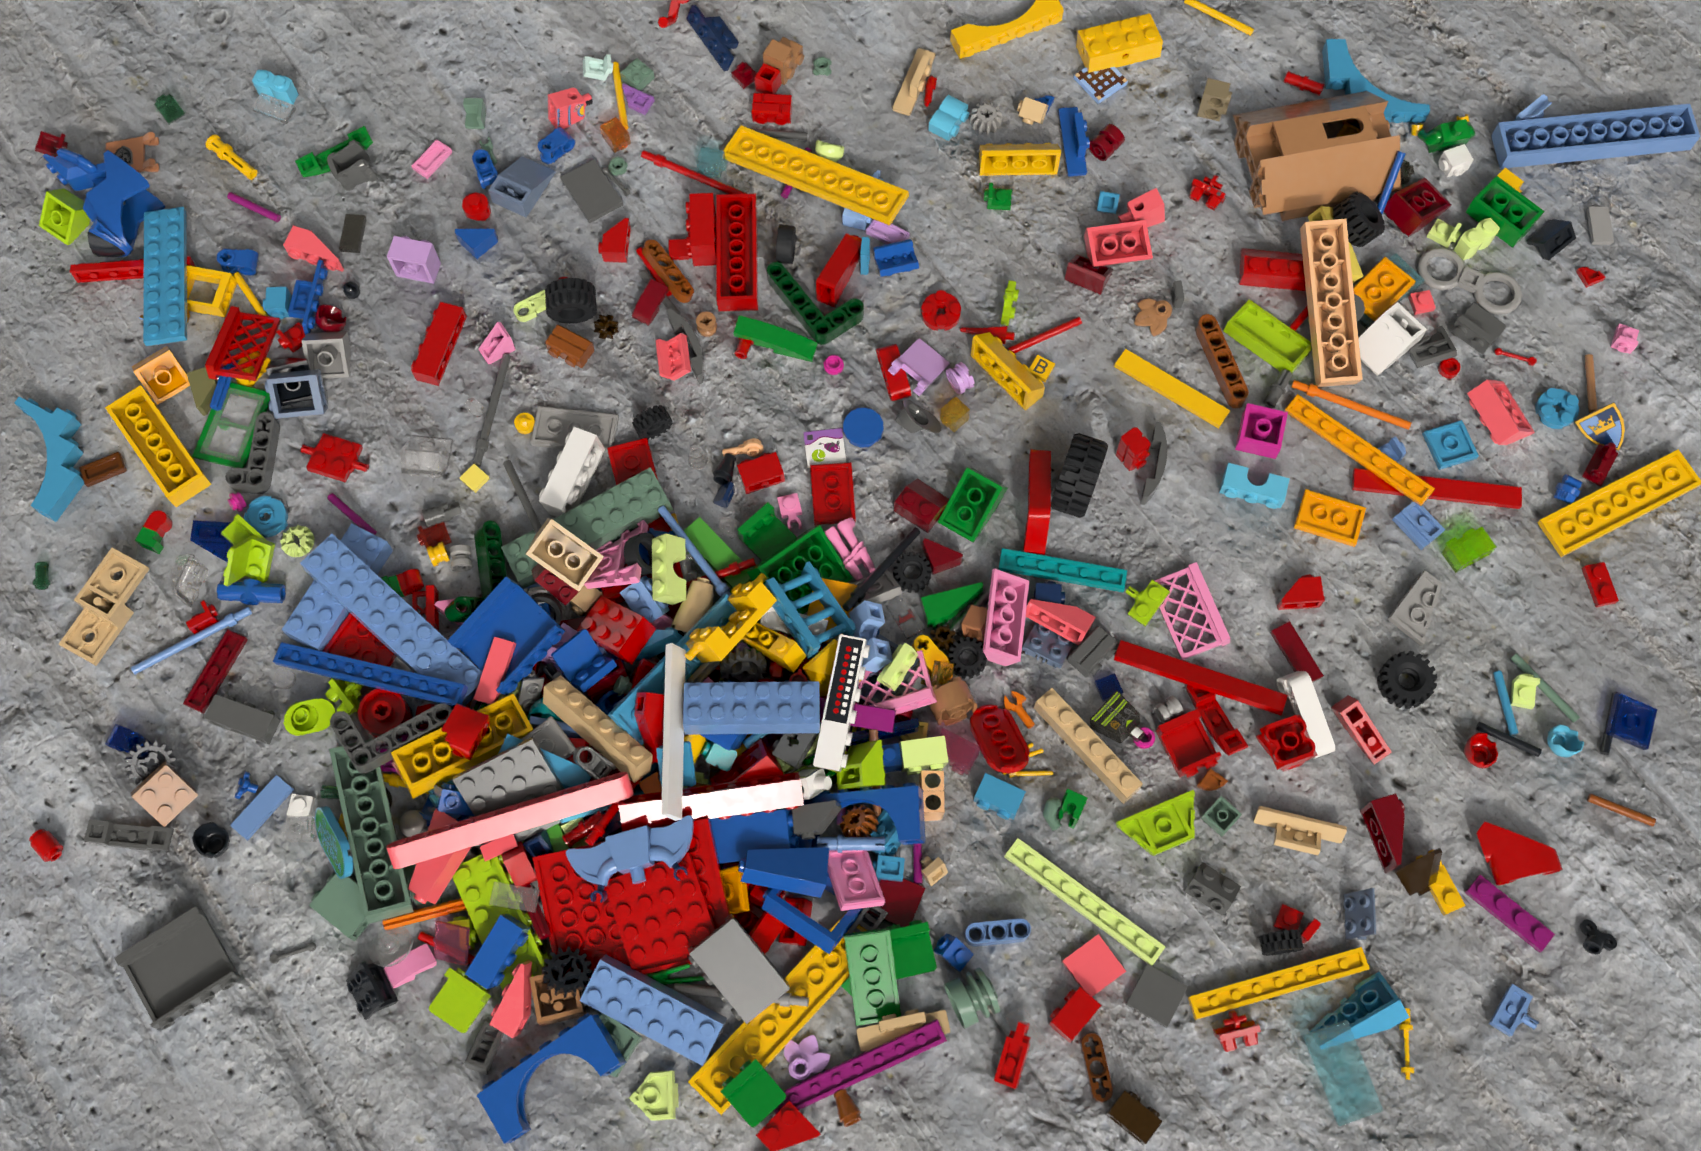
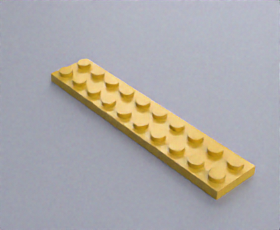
M740 125L721 153L722 159L889 226L909 197V191L742 125Z
M839 921L829 930L830 932L835 928ZM858 925L857 929L862 932L867 931L861 925ZM844 937L830 955L815 945L784 978L790 987L786 993H791L792 996L809 997L808 1007L797 1005L784 1007L778 1003H772L748 1024L743 1022L688 1081L721 1116L731 1106V1103L720 1092L723 1089L722 1084L730 1076L735 1078L741 1073L739 1068L749 1059L752 1062L757 1059L765 1069L849 977Z

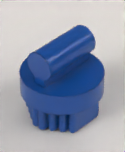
M1565 474L1562 477V483L1558 482L1556 485L1554 498L1572 504L1575 498H1578L1581 491L1578 489L1581 487L1582 482Z

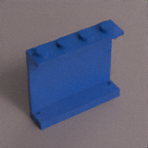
M506 576L447 641L453 647L460 649L482 672L494 637L516 643L505 680L496 689L498 693L507 696L517 688V684L522 678L527 677L532 672L533 666L546 657L547 651L562 639L565 630L518 583Z

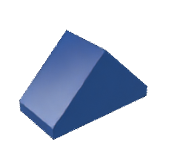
M455 229L459 243L476 259L480 258L498 243L495 229Z

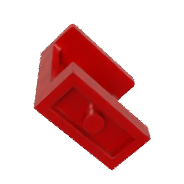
M1198 708L1159 725L1155 731L1179 778L1185 775L1187 778L1194 776L1199 772L1198 769L1206 767V769L1214 767L1222 756L1220 752H1216L1199 720L1201 714Z

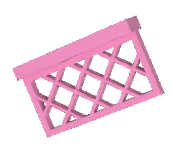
M1197 562L1190 564L1188 568L1155 580L1158 584L1171 586L1169 589L1170 594L1173 588L1185 592L1181 602L1169 598V594L1159 608L1181 660L1220 645L1230 644L1228 631ZM1187 575L1189 580L1187 588L1175 584L1178 577ZM1187 593L1196 596L1198 601L1195 607L1183 603ZM1167 601L1179 605L1175 615L1166 612L1165 606ZM1181 607L1193 611L1189 621L1178 617ZM1196 612L1205 616L1206 621L1203 626L1192 622ZM1176 620L1187 624L1183 634L1174 631L1173 625ZM1190 626L1201 630L1197 640L1186 636ZM1204 631L1213 634L1215 642L1210 644L1201 642ZM1184 639L1196 643L1192 651L1183 652L1181 645Z
M917 651V658L920 659L921 663L917 671L908 670V672L914 674L908 685L903 682L900 684L906 687L901 696L893 695V690L890 688L888 691L880 688L881 683L878 681L875 685L867 681L866 679L872 672L865 671L864 680L859 682L858 688L861 689L864 683L873 688L867 698L862 695L860 696L861 699L865 700L863 705L871 703L872 705L869 706L896 710L897 715L936 703L937 699L933 692L923 651ZM918 677L925 680L926 688L920 690L913 688ZM877 690L886 694L881 702L875 703L871 700Z

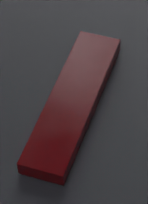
M227 629L183 702L185 706L202 714L205 713L248 641L246 637Z

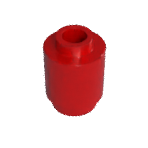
M40 829L29 838L31 847L44 862H53L62 855L63 846L50 831Z

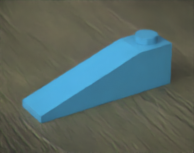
M507 734L499 753L524 740ZM541 749L564 789L590 781L591 777L577 764Z

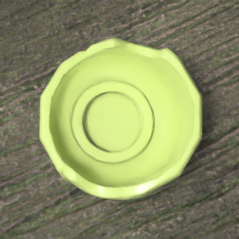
M817 140L815 153L818 156L837 162L843 157L844 147Z

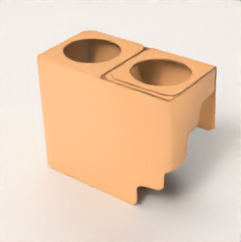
M921 771L919 774V787L924 791L925 821L941 820L945 813L944 771ZM928 774L939 775L941 782L938 787L930 788L925 783V777ZM929 795H937L940 798L941 805L938 809L930 810L926 807L925 800Z

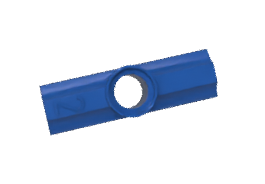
M245 579L243 582H234L230 586H225L224 581H220L217 585V598L223 601H240L247 605H259L260 602L283 603L286 597L283 584L262 583L254 579Z

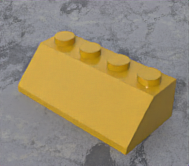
M988 143L980 145L979 173L980 176L1057 175L1061 149L1058 144L1006 143L998 145Z
M990 332L973 337L971 357L1025 411L1043 397L1045 390L1043 382L1039 378H1035L1030 373L1029 368L1025 364H1021L1015 354L1003 346L998 337H994Z

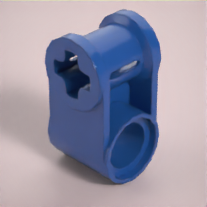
M561 127L556 128L538 142V150L541 152L540 158L545 164L554 163L575 146V139Z
M480 149L473 153L472 160L481 187L486 189V186L493 184L498 173L489 153L486 150Z
M223 249L218 252L217 261L221 264L223 272L231 274L239 272L240 274L250 276L256 274L259 254L249 249Z

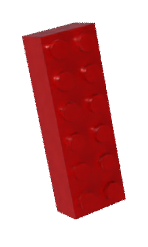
M756 194L716 195L718 312L758 310Z

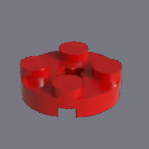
M939 290L929 295L923 301L921 307L922 320L932 330H950L960 320L961 305L956 297L946 293L944 290ZM939 308L945 309V313H946V314H943V313L937 314L938 309H939Z

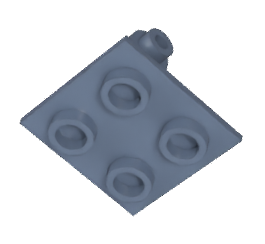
M1036 623L1026 639L1022 650L1025 651L1026 655L1028 654L1034 658L1038 655L1036 660L1043 657L1042 663H1045L1047 659L1048 665L1055 669H1061L1074 643Z
M1370 888L1344 894V928L1346 939L1357 938L1358 940H1367V936L1376 934L1375 889Z

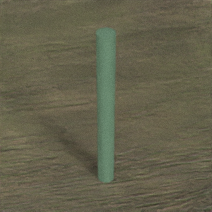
M1517 653L1511 658L1524 673L1540 678V684L1537 687L1573 723L1580 718Z

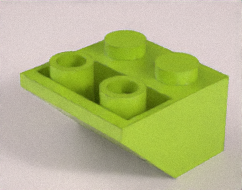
M876 740L853 745L847 752L846 768L842 767L841 772L837 771L838 790L885 785L882 741Z

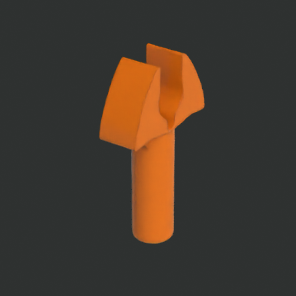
M1011 691V695L1016 699V705L1010 703L1008 698L1004 696V708L1008 711L1016 712L1028 729L1032 728L1035 723L1022 707L1026 697L1018 692Z

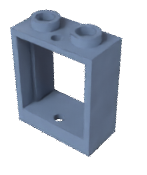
M320 369L273 373L265 381V390L270 394L271 399L269 401V408L271 413H274L275 419L324 414L328 409ZM309 380L314 406L281 409L276 384Z

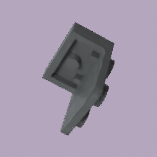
M1473 304L1464 315L1461 314L1450 331L1483 355L1506 329V325L1478 304Z

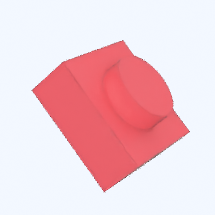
M1430 290L1411 293L1408 297L1414 315L1432 312L1436 308Z

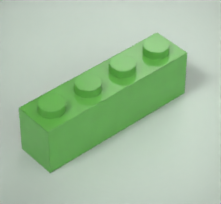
M700 517L683 530L714 572L729 567V564L736 561L737 563L743 562ZM750 568L741 571V574L729 575L720 580L727 584L730 588L729 592L732 594L731 590L736 585L752 581L747 573Z

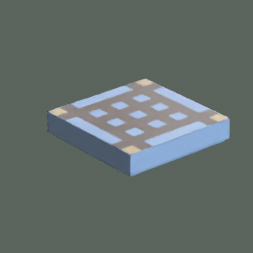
M1085 67L1074 75V80L1097 104L1125 87L1128 83V80L1115 67L1088 73Z

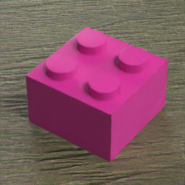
M1247 403L1242 413L1235 450L1276 459L1281 450L1288 412Z

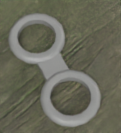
M1433 248L1425 252L1419 259L1417 267L1419 276L1425 284L1433 289L1441 291L1451 290L1458 286L1474 293L1475 300L1480 307L1489 313L1497 315L1508 314L1514 311L1521 303L1522 292L1520 285L1513 277L1506 273L1488 272L1484 275L1466 267L1458 254L1445 248ZM1434 257L1447 258L1455 265V278L1450 281L1434 279L1427 271V262ZM1490 281L1505 283L1512 291V301L1502 306L1490 303L1483 294V286Z

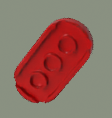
M997 705L978 707L970 717V730L987 764L992 769L1001 773H1015L1025 768L1029 762L1030 750L1012 714L1005 708L1003 710L998 708Z

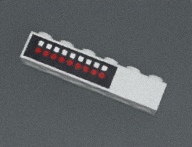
M842 634L839 636L813 763L814 767L841 772L842 767L846 768L848 755L845 754L846 745H851L853 733L849 732L851 723L855 724L857 715L854 705L855 701L859 702L861 696V689L858 688L859 680H864L866 667H862L864 658L868 659L870 645H867L866 639Z

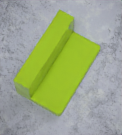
M238 514L234 516V521L221 532L233 545L238 544L251 535L265 539Z

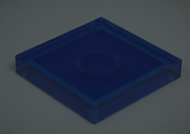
M1617 693L1614 695L1605 734L1642 750H1647L1650 745L1657 709L1624 694Z

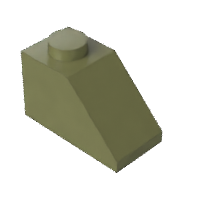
M206 367L188 372L187 377L196 408L205 416L211 409L210 403L219 376L217 380L209 379Z

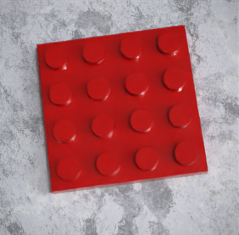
M687 852L678 863L688 870V875L682 869L677 871L681 881L675 879L674 869L669 868L665 862L661 861L655 863L654 866L644 868L645 882L633 884L631 873L609 879L608 885L605 886L631 969L688 951L689 947L692 946L694 948L716 930L691 852Z

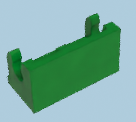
M1067 788L1061 802L1063 805L1058 814V819L1061 820L1066 812L1068 815L1071 814L1068 827L1074 829L1088 797Z

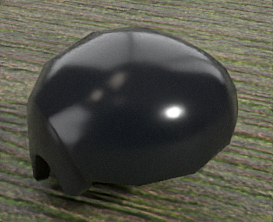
M214 822L201 824L194 831L192 837L197 852L207 858H217L223 855L230 843V838L225 828L218 826Z

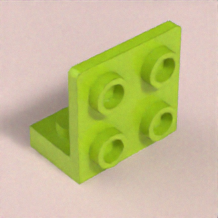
M251 535L230 547L227 552V567L223 573L225 577L224 585L230 586L244 576L261 581L262 583L267 582L275 543Z

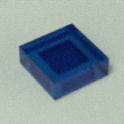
M1115 673L1094 682L1103 702L1110 700L1116 692L1120 695L1124 693Z

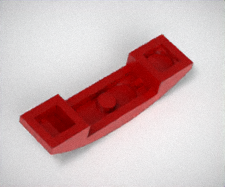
M1187 685L1188 695L1195 709L1198 708L1203 724L1224 753L1229 756L1248 748V744L1238 728L1234 729L1218 704L1216 694Z

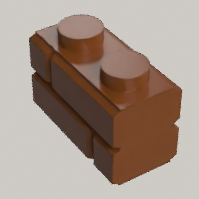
M559 324L556 325L552 334H550L545 342L548 353L552 357L565 359V362L571 367L578 366L583 368L595 350L591 341Z

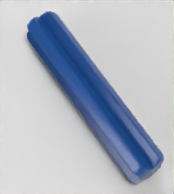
M232 363L227 364L223 369L229 370L234 368V365ZM219 376L210 408L216 411L222 410L232 377Z

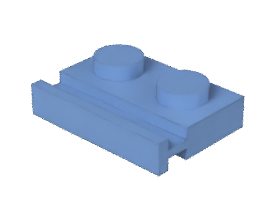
M1414 501L1392 519L1420 550L1424 549V547L1445 531L1440 523L1423 506L1418 505Z

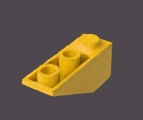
M756 623L741 639L757 651L762 652L763 655L793 673L807 656L796 641L759 623Z

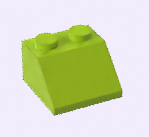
M65 188L46 191L39 226L66 245H70L89 226L90 218L83 210L84 201Z

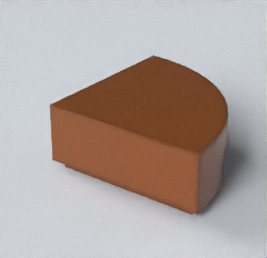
M1210 768L1197 787L1206 791H1215L1222 788L1228 780Z

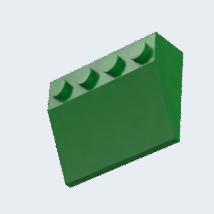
M820 525L806 530L747 571L752 581L760 573H763L767 580L774 577L779 584H784L801 576L806 562L810 561L812 566L819 571L821 578L845 583L852 579ZM805 583L785 592L789 600L795 601L812 593L813 590L808 583ZM809 604L796 609L797 612L800 614L806 613L809 609Z

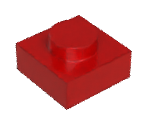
M1282 904L1273 926L1281 930H1298L1304 913Z

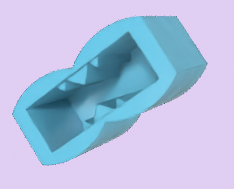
M257 70L252 79L258 94L264 99L276 100L283 105H293L299 95L292 80L286 76L274 75L267 70Z
M947 95L939 109L932 116L928 131L947 141L952 136L955 137L959 132V125L962 122L965 123L969 117L968 104Z

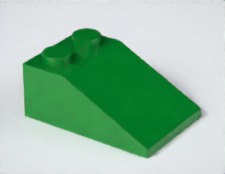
M967 467L938 523L974 543L999 506L1008 487L974 468Z

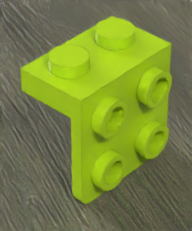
M449 967L444 974L449 979L430 1004L429 1011L460 1033H466L491 998V995L485 992L486 988L477 982L473 984L467 979L468 976L465 975L466 972L460 968L454 971Z

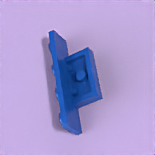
M1077 107L1059 108L1058 114L1067 175L1069 177L1087 175L1085 153L1086 148L1090 146L1089 136L1085 135V132H1087V121L1083 120L1082 112H1078Z
M318 260L313 282L296 280L288 310L289 317L303 319L302 326L305 335L309 334L311 329L315 327L314 316L319 306V296L323 295L324 289L322 283L323 280L327 279L328 271L324 267L323 260Z

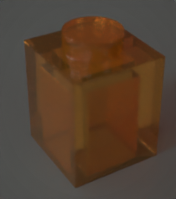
M617 117L600 126L603 139L614 153L625 149L631 144L628 131Z

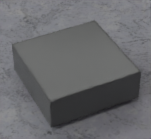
M1174 281L1171 289L1174 308H1181L1184 301L1182 281Z

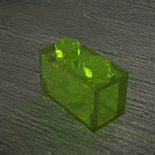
M1483 527L1476 530L1471 528L1463 533V537L1460 539L1454 537L1445 543L1446 547L1441 553L1455 573L1489 556L1497 548Z

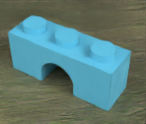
M1232 463L1227 464L1219 493L1229 498L1245 499L1248 503L1264 504L1272 509L1282 507L1290 478L1269 473L1265 484L1256 486L1248 480L1247 473L1249 468Z

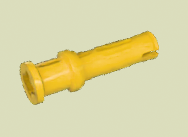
M217 134L211 135L207 139L206 148L211 151L213 150L219 159L228 161L249 180H253L257 176L258 171L233 152L232 146L221 141Z

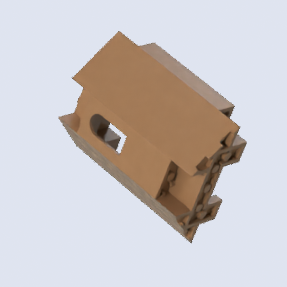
M1365 91L1234 114L1233 119L1237 128L1234 144L1238 157H1245L1253 181L1249 193L1254 208L1261 207L1263 215L1279 212L1282 221L1307 217L1321 206L1334 208L1354 192H1361L1374 202L1378 194H1382L1396 155L1400 151V135L1391 136L1389 121L1384 116V110L1388 101ZM1342 120L1343 125L1346 122L1349 124L1359 123L1361 132L1327 139L1323 123ZM1401 168L1391 192L1401 190Z

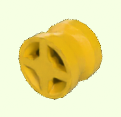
M443 541L435 547L429 546L426 548L434 567L438 566L442 561H450Z

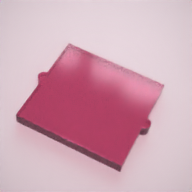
M436 921L435 938H433L435 942L434 958L463 966L468 965V951L471 947L469 944L470 928Z

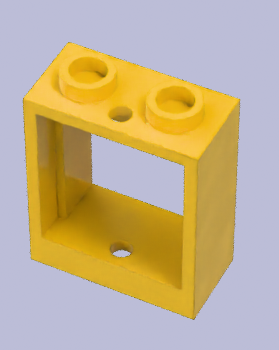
M187 265V310L226 317L237 285L233 275L227 272ZM195 280L219 284L212 304L188 300Z

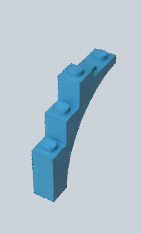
M1326 39L1322 50L1326 89H1345V95L1368 91L1387 100L1388 104L1384 110V116L1389 123H1421L1426 121L1430 113L1429 104H1418L1400 100L1376 88L1354 65L1348 52L1346 39Z
M18 397L14 403L36 421L43 434L47 450L45 477L31 506L39 514L57 522L84 485V481L80 477L81 473L73 468L83 455V452L78 448L79 444L71 439L82 424L76 419L77 415L68 409L65 411L56 408L55 411L47 407L42 409L34 400L30 398L25 400Z

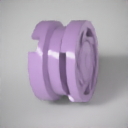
M962 362L956 364L955 368L946 370V377L951 387L959 395L964 393L965 389L974 387L975 384L972 375L968 373L969 369Z

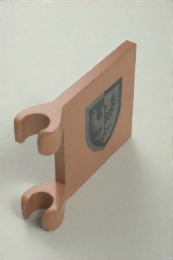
M149 132L141 137L106 143V151L109 150L136 171H159V164H156L155 159L150 158L145 161V145L156 146L159 144V138L155 137V133Z

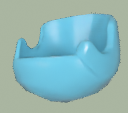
M1559 724L1548 732V746L1557 756L1567 758L1581 752L1584 747V742L1578 739V731L1572 730L1566 725Z

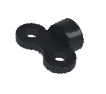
M1586 919L1580 923L1581 932L1587 936L1583 943V948L1587 952L1598 955L1603 948L1611 951L1617 947L1615 937L1611 934L1600 932L1593 921Z

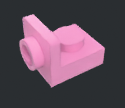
M1619 323L1615 330L1611 348L1617 349L1622 353L1631 354L1638 346L1637 337L1639 330Z

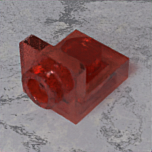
M444 522L423 529L422 525L418 526L420 534L416 536L421 546L425 545L426 548L429 546L435 547L442 541L444 545L452 543Z

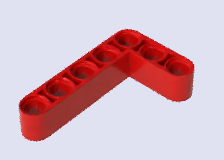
M1030 449L1028 514L1023 552L1045 555L1051 513V451Z

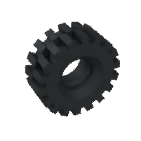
M1403 651L1398 655L1394 654L1380 669V675L1377 677V681H1380L1378 685L1379 690H1384L1381 694L1383 698L1388 696L1390 698L1388 703L1396 702V707L1398 708L1404 705L1405 709H1410L1412 706L1416 708L1423 704L1434 693L1433 690L1437 687V683L1434 682L1438 679L1437 674L1433 675L1435 671L1434 666H1428L1430 663L1428 659L1423 661L1421 659L1423 655L1418 654L1414 656L1412 651H1409L1407 654ZM1407 673L1411 675L1415 681L1412 688L1403 687L1399 682L1400 674Z

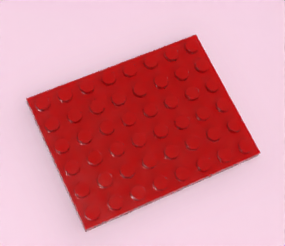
M705 818L694 821L692 841L687 852H691L715 928L717 929L725 923L724 919L730 915L710 819ZM605 841L598 842V843H594L593 846H591V845H584V846H580V847H576V848H571V849H588V848H593V847H596V846H598L599 844H601V843H603V842H605ZM567 850L532 857L545 920L551 932L549 939L552 952L557 955L558 948L560 947L563 952L567 950L568 946H570L571 952H575L578 948L579 955L581 956L586 953V961H591V968L589 969L593 970L592 975L600 959L605 955L631 967L608 897L604 902L600 903L601 895L597 893L596 901H591V893L597 890L598 885L586 881L573 869L566 856ZM618 871L615 874H613L609 879L623 875V873H620ZM685 951L635 968V970L642 974H647L692 963L688 959L690 956L689 951ZM577 963V964H576L577 967H578L579 969H581V972H582V968H581L580 965Z

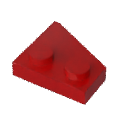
M790 1101L756 1134L770 1151H780L821 1135Z

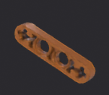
M647 240L642 249L644 257L678 301L682 303L690 302L694 294L691 284L661 244L655 240ZM658 262H664L667 266H661ZM669 276L676 277L678 281L671 280Z

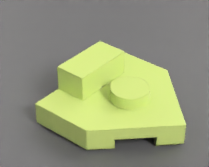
M675 1071L650 1072L640 1087L629 1097L651 1121L676 1119V1108H679L678 1083H675Z

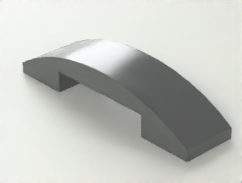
M670 308L666 309L668 320L675 335L680 333L687 335L688 344L695 356L690 359L691 368L700 385L704 380V362L697 336L681 315Z
M1156 422L1153 430L1150 449L1158 450L1154 478H1146L1143 487L1142 505H1145L1156 492L1167 462V440L1161 422Z
M89 819L84 842L136 850L169 851L174 829L159 826L143 827L114 824L110 821Z

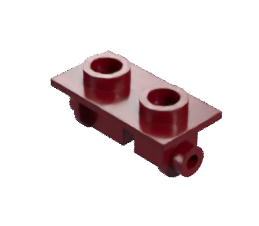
M1608 443L1604 446L1599 444L1582 477L1601 487L1618 455L1616 445L1614 443Z

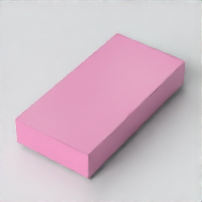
M436 139L414 162L412 169L428 179L453 153L452 149Z

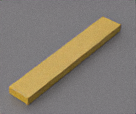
M1127 349L1123 351L1114 365L1115 368L1218 429L1230 413L1229 409Z

